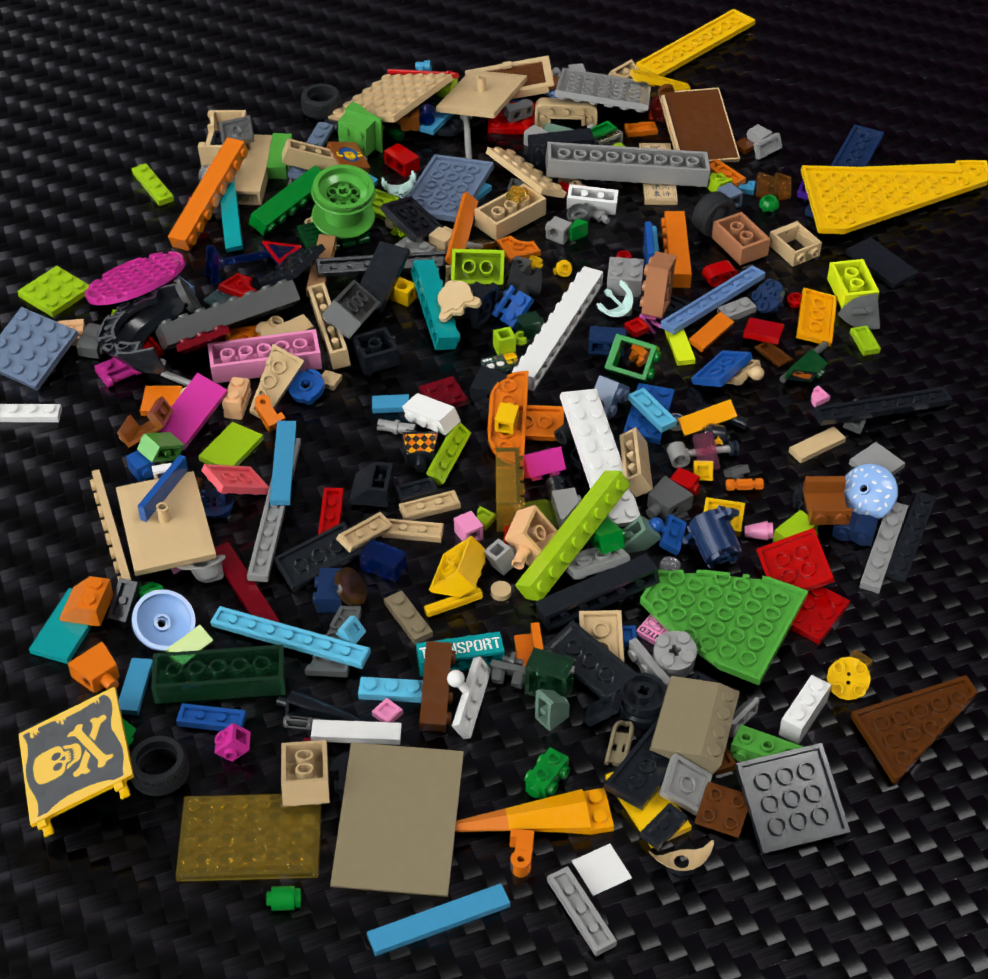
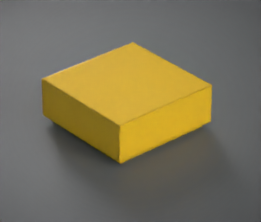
M693 461V473L700 476L699 481H713V461Z

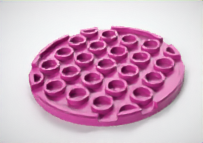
M169 251L168 254L158 252L150 254V258L139 257L104 273L102 279L94 280L88 286L89 289L85 291V297L92 305H109L146 294L176 277L185 267L184 257L181 253Z

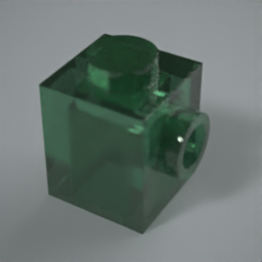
M536 311L516 316L517 332L523 331V337L530 339L540 333L544 320Z

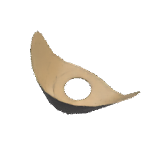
M711 840L703 848L695 850H677L658 856L650 851L649 853L671 873L680 877H687L692 875L707 860L712 852L714 840ZM677 856H685L689 864L685 868H679L674 864V859Z

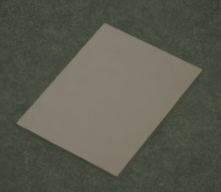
M351 742L331 887L448 897L464 751Z

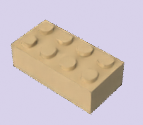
M524 183L474 209L475 226L494 240L501 239L546 215V198Z

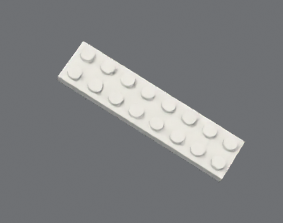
M597 389L561 392L559 397L590 489L605 470H616L623 473L622 460ZM629 488L607 515L619 527L628 526L640 516L634 495Z

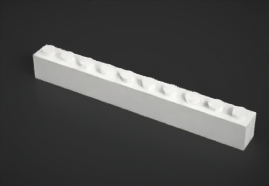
M584 266L577 273L574 282L570 283L568 291L564 292L560 303L556 304L554 312L550 313L548 321L542 325L540 333L536 334L532 345L528 346L526 354L521 356L518 366L514 367L512 373L529 371L528 390H535L598 293L603 282V271Z

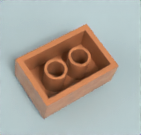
M742 212L714 221L712 238L739 265L768 255L770 238Z
M656 251L654 256L650 257L649 263L646 264L644 269V275H646V280L643 281L642 285L644 296L640 300L642 314L663 317L670 304L677 255Z

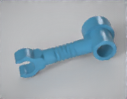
M431 60L416 62L415 69L432 71Z

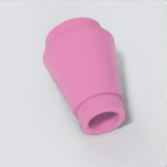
M768 521L745 526V538L769 541V539L774 537L773 522L768 523Z

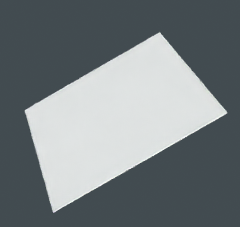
M611 844L572 860V863L593 896L632 878Z

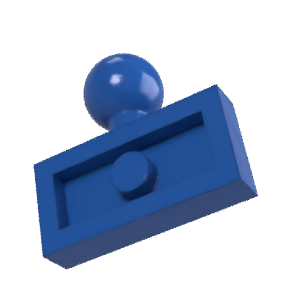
M672 514L666 517L665 524L658 517L651 518L649 520L650 526L656 532L662 533L659 547L677 555L681 549L687 523Z

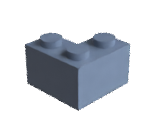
M599 375L594 389H597L600 399L604 402V411L607 419L611 420L617 412V403L624 404L628 400L630 387Z

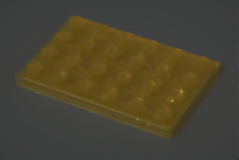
M282 794L184 797L176 869L177 882L318 878L322 804L283 806Z

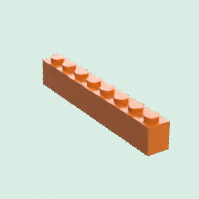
M226 138L168 235L172 247L191 251L193 245L196 244L213 211L219 205V201L226 193V189L233 181L236 172L240 169L243 160L248 155V149L244 141Z

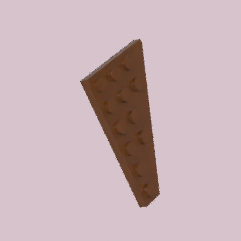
M967 675L853 711L851 719L892 783L895 784L970 704L978 691Z

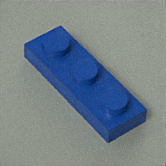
M182 703L176 723L177 726L222 731L232 723L243 728L247 714L246 710Z

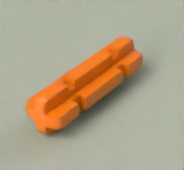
M752 478L736 479V481L734 479H727L725 487L727 491H734V489L753 490V488L755 490H762L764 488V481L762 478H755V480H752Z

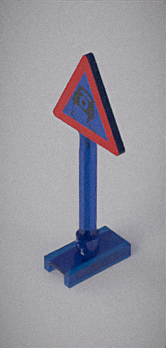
M262 241L261 245L266 251L219 258L220 254L215 247L209 245L206 246L205 275L211 276L212 284L218 283L219 268L271 257L276 265L286 260L285 257L292 252L295 254L302 249V246Z

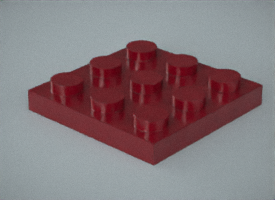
M221 324L214 327L212 332L206 333V331L195 334L196 338L191 340L188 337L181 339L176 345L177 352L181 356L208 346V343L227 339L230 337V330L228 326L224 327Z

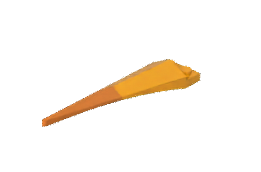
M604 788L588 791L580 789L457 820L455 832L511 831V828L533 830L535 832L594 835L614 831V824L606 791Z

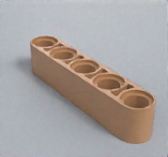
M319 234L317 245L323 244L326 249L316 259L334 258L337 236ZM314 260L307 286L325 283L327 289L329 277H318ZM308 288L306 289L307 297H309Z

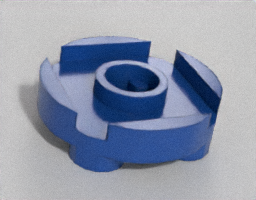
M306 369L307 371H299L289 386V393L296 402L311 405L323 394L326 385L318 371ZM310 384L308 388H303V385Z

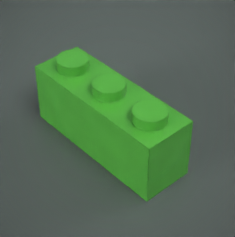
M273 133L266 166L268 179H288V171L291 166L282 163V151L287 138L292 139V134Z

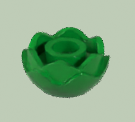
M765 195L760 199L759 207L764 212H774L779 208V201L773 195Z

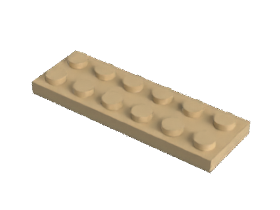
M500 147L487 148V155L539 194L559 198L565 197L567 192L561 189V185L553 183L552 179L544 176L542 171L534 169V165L525 162L523 157L515 155V151L511 149L503 150Z

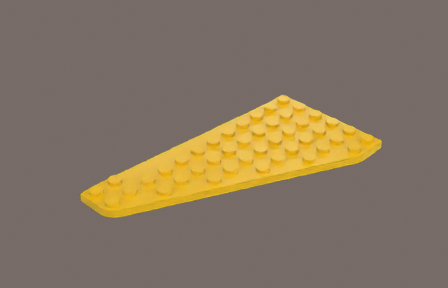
M957 160L955 163L867 167L802 165L801 167L817 231L822 234H846L988 184L987 160Z

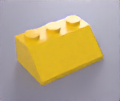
M470 536L445 552L429 590L432 593L455 597L472 593L477 587L476 584L481 576L482 567L486 563V555L484 553L486 549L473 536Z

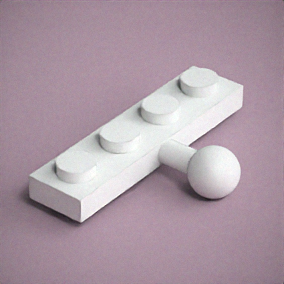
M481 657L473 658L466 683L464 682V674L459 670H452L447 676L449 685L458 687L462 692L452 727L463 739L471 738L491 673L490 667Z

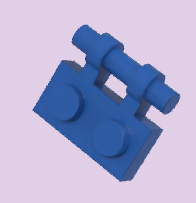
M510 285L503 292V297L499 303L495 304L492 315L497 318L500 313H503L500 320L516 329L535 300L520 290L516 295H513L516 288ZM508 300H512L508 308L505 309L504 306L506 305Z

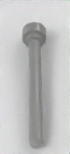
M460 115L464 122L466 159H472L470 120L472 116Z

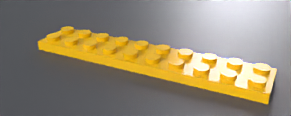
M732 9L636 63V66L640 71L664 77L754 26L755 19Z

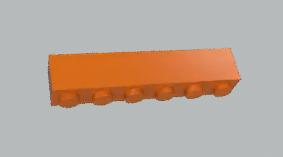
M665 211L664 218H661L664 253L677 255L672 288H690L692 273L685 211Z

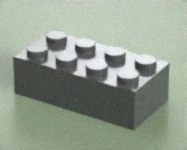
M353 280L333 300L322 316L328 324L336 327L342 336L349 339L381 302Z

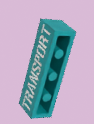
M489 632L436 641L452 643V650L456 651L455 664L451 663L450 671L470 670L473 658L481 657L491 667L492 660L502 661V657L505 656L500 632ZM426 642L416 643L417 661L421 677L424 674Z

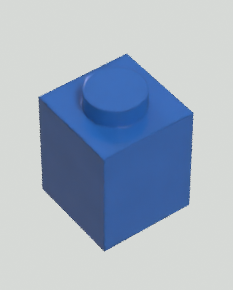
M139 451L126 456L128 468L139 482L153 477L152 466H155L154 462L148 460Z

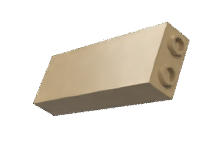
M254 134L255 142L245 144L248 149V155L235 174L238 204L262 205L268 181L266 166L272 135Z

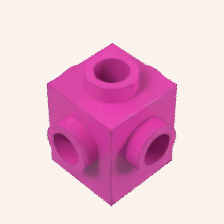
M232 723L216 735L215 753L233 762L249 751L251 732Z

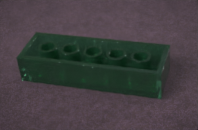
M270 645L153 653L151 689L155 704L286 695L284 646Z

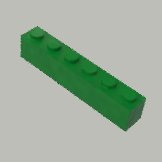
M314 165L251 214L249 224L263 236L268 232L271 233L278 224H283L288 216H293L297 209L303 208L310 199L313 200L311 193L315 177L322 170Z

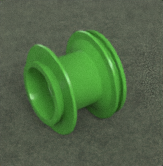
M345 164L330 166L318 173L311 189L312 198L316 203L312 210V220L318 230L326 235H336L337 238L341 239L358 237L367 232L375 221V211L371 204L375 199L376 190L371 176L363 169Z

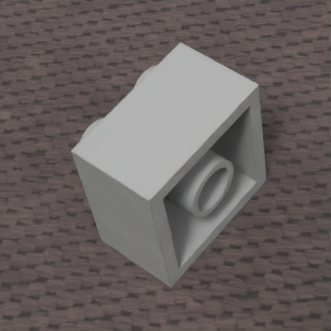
M610 257L607 289L612 291V295H626L625 290L619 285L620 280L625 281L629 285L628 287L632 291L633 297H638L641 294L644 259Z

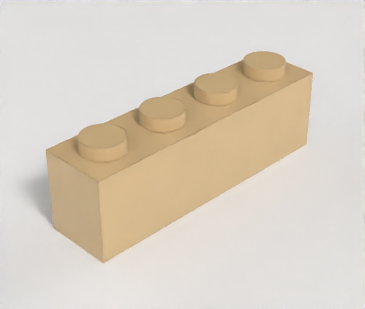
M287 138L282 151V163L289 166L309 170L316 165L321 170H324L330 166L338 165L331 150L321 146Z
M635 427L619 436L623 474L631 484L629 489L635 497H638L653 490L648 445Z

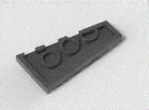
M340 606L330 624L328 633L324 635L339 639L336 633L349 616H356L360 622L361 606ZM313 655L312 662L305 669V673L308 676L348 677L350 666Z

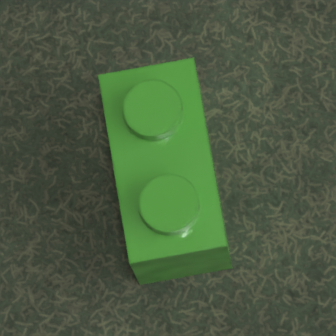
M171 432L145 433L140 439L137 450L151 462L175 461L181 454L185 444Z

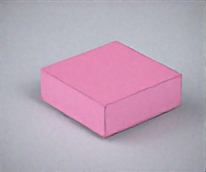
M388 698L372 710V716L380 722L393 723L403 714V709Z

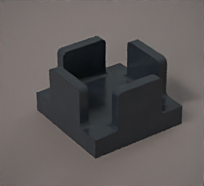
M474 282L470 286L473 296L478 297L482 304L479 308L466 307L464 314L461 316L469 319L471 327L475 330L479 329L493 317L494 306L498 303V285L493 282L489 286L479 282Z

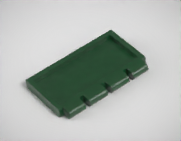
M313 222L297 226V232L305 249L313 244L316 246L319 234H324L318 230ZM370 230L354 238H337L336 251L340 250V246L343 249L356 246V241L358 244L370 242Z

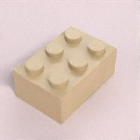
M327 740L281 743L283 806L330 803Z

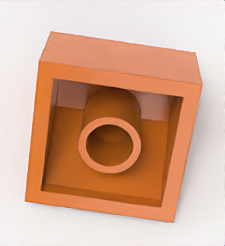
M90 576L74 586L61 613L60 621L100 627L114 596L110 579Z

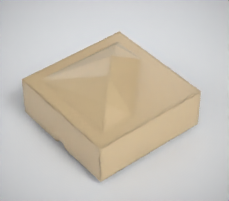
M325 370L321 375L326 389L333 391L342 380L341 374Z

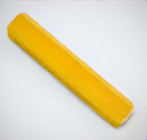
M477 587L470 594L466 593L461 597L451 596L424 606V611L427 617H431L482 599L483 594L481 589Z

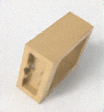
M798 221L770 231L769 246L791 266H796L820 256L822 242ZM796 239L804 248L795 251L787 242Z

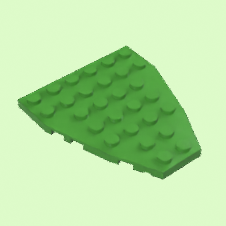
M658 570L660 583L646 588L640 598V604L668 632H687L696 644L697 654L717 669L760 685L804 604L808 591L767 576H763L762 579L749 578L750 575L743 574V577L730 576L729 572L696 570V573H684V570Z

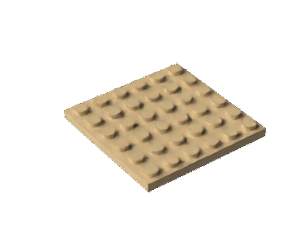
M419 73L416 75L396 74L391 76L386 74L382 76L381 80L372 83L371 87L362 90L361 94L355 95L351 101L345 102L341 108L335 109L328 118L339 121L345 113V108L351 102H355L366 108V111L381 118L382 122H396L453 80L452 74L429 73L423 75Z

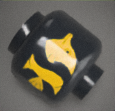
M709 423L706 427L702 428L700 433V441L707 448L727 445L730 439V435L723 425Z

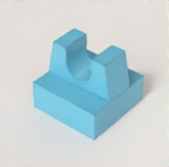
M349 616L338 629L336 635L340 640L356 644L365 634L366 630L356 616Z

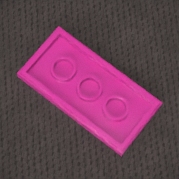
M197 373L171 406L174 411L165 427L155 433L171 432L185 444L183 448L185 450L228 393L227 389Z

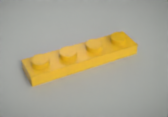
M633 68L630 71L633 81L638 83L642 81L647 82L648 85L653 87L671 84L675 91L691 89L688 83Z

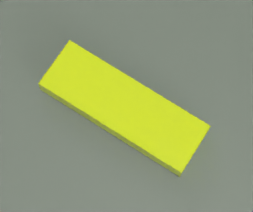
M684 329L674 335L665 330L677 366L695 364V357Z

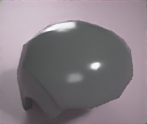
M587 203L573 204L566 213L569 222L573 224L577 218L589 222L592 213L591 207Z

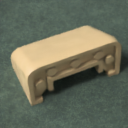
M539 98L535 104V125L543 129L546 123H550V119H580L581 126H588L589 124L596 126L597 105L589 104L588 101L575 102L569 98L567 100Z
M246 110L208 111L207 115L210 119V124L207 125L209 132L206 143L199 142L198 144L203 170H208L222 145H210L214 130L220 131L219 122L247 116Z

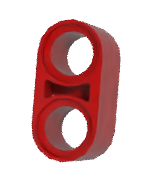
M727 260L710 264L702 270V276L711 287H717L738 274V271Z

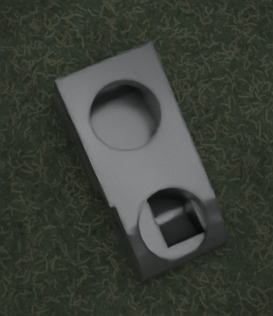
M522 99L520 102L513 104L508 102L503 108V116L510 123L532 116L533 102L529 99Z

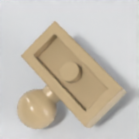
M753 359L749 361L726 384L738 386L743 384L749 377L756 381L761 380L764 377V370L761 367L760 361Z

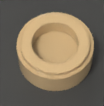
M505 581L493 583L491 586L492 598L497 601L509 599L511 596L510 584Z

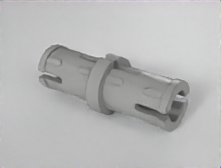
M379 419L377 423L379 425L377 430L393 432L395 435H398V433L402 434V432H416L414 428L416 429V424L402 423L400 420L389 421Z

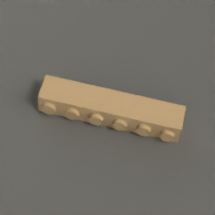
M325 283L307 286L310 302L333 370L350 366L348 349L343 336L336 327L328 324L322 316L323 312L331 304Z

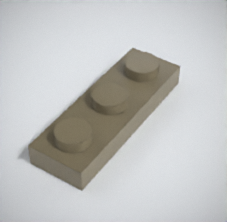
M403 591L384 598L385 606L414 645L433 637V631Z

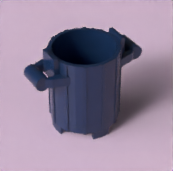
M718 505L717 509L705 511L693 518L689 526H687L689 534L682 538V543L687 545L697 544L703 560L709 569L714 570L716 569L714 565L727 561L733 564L739 560L737 555L742 552V547L730 523L733 518L739 515L738 509Z

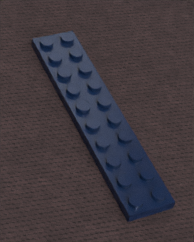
M854 124L831 166L867 167L884 137V132ZM809 203L805 210V215L814 218Z

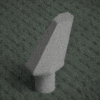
M591 211L592 219L598 222L603 221L605 224L610 222L607 212Z

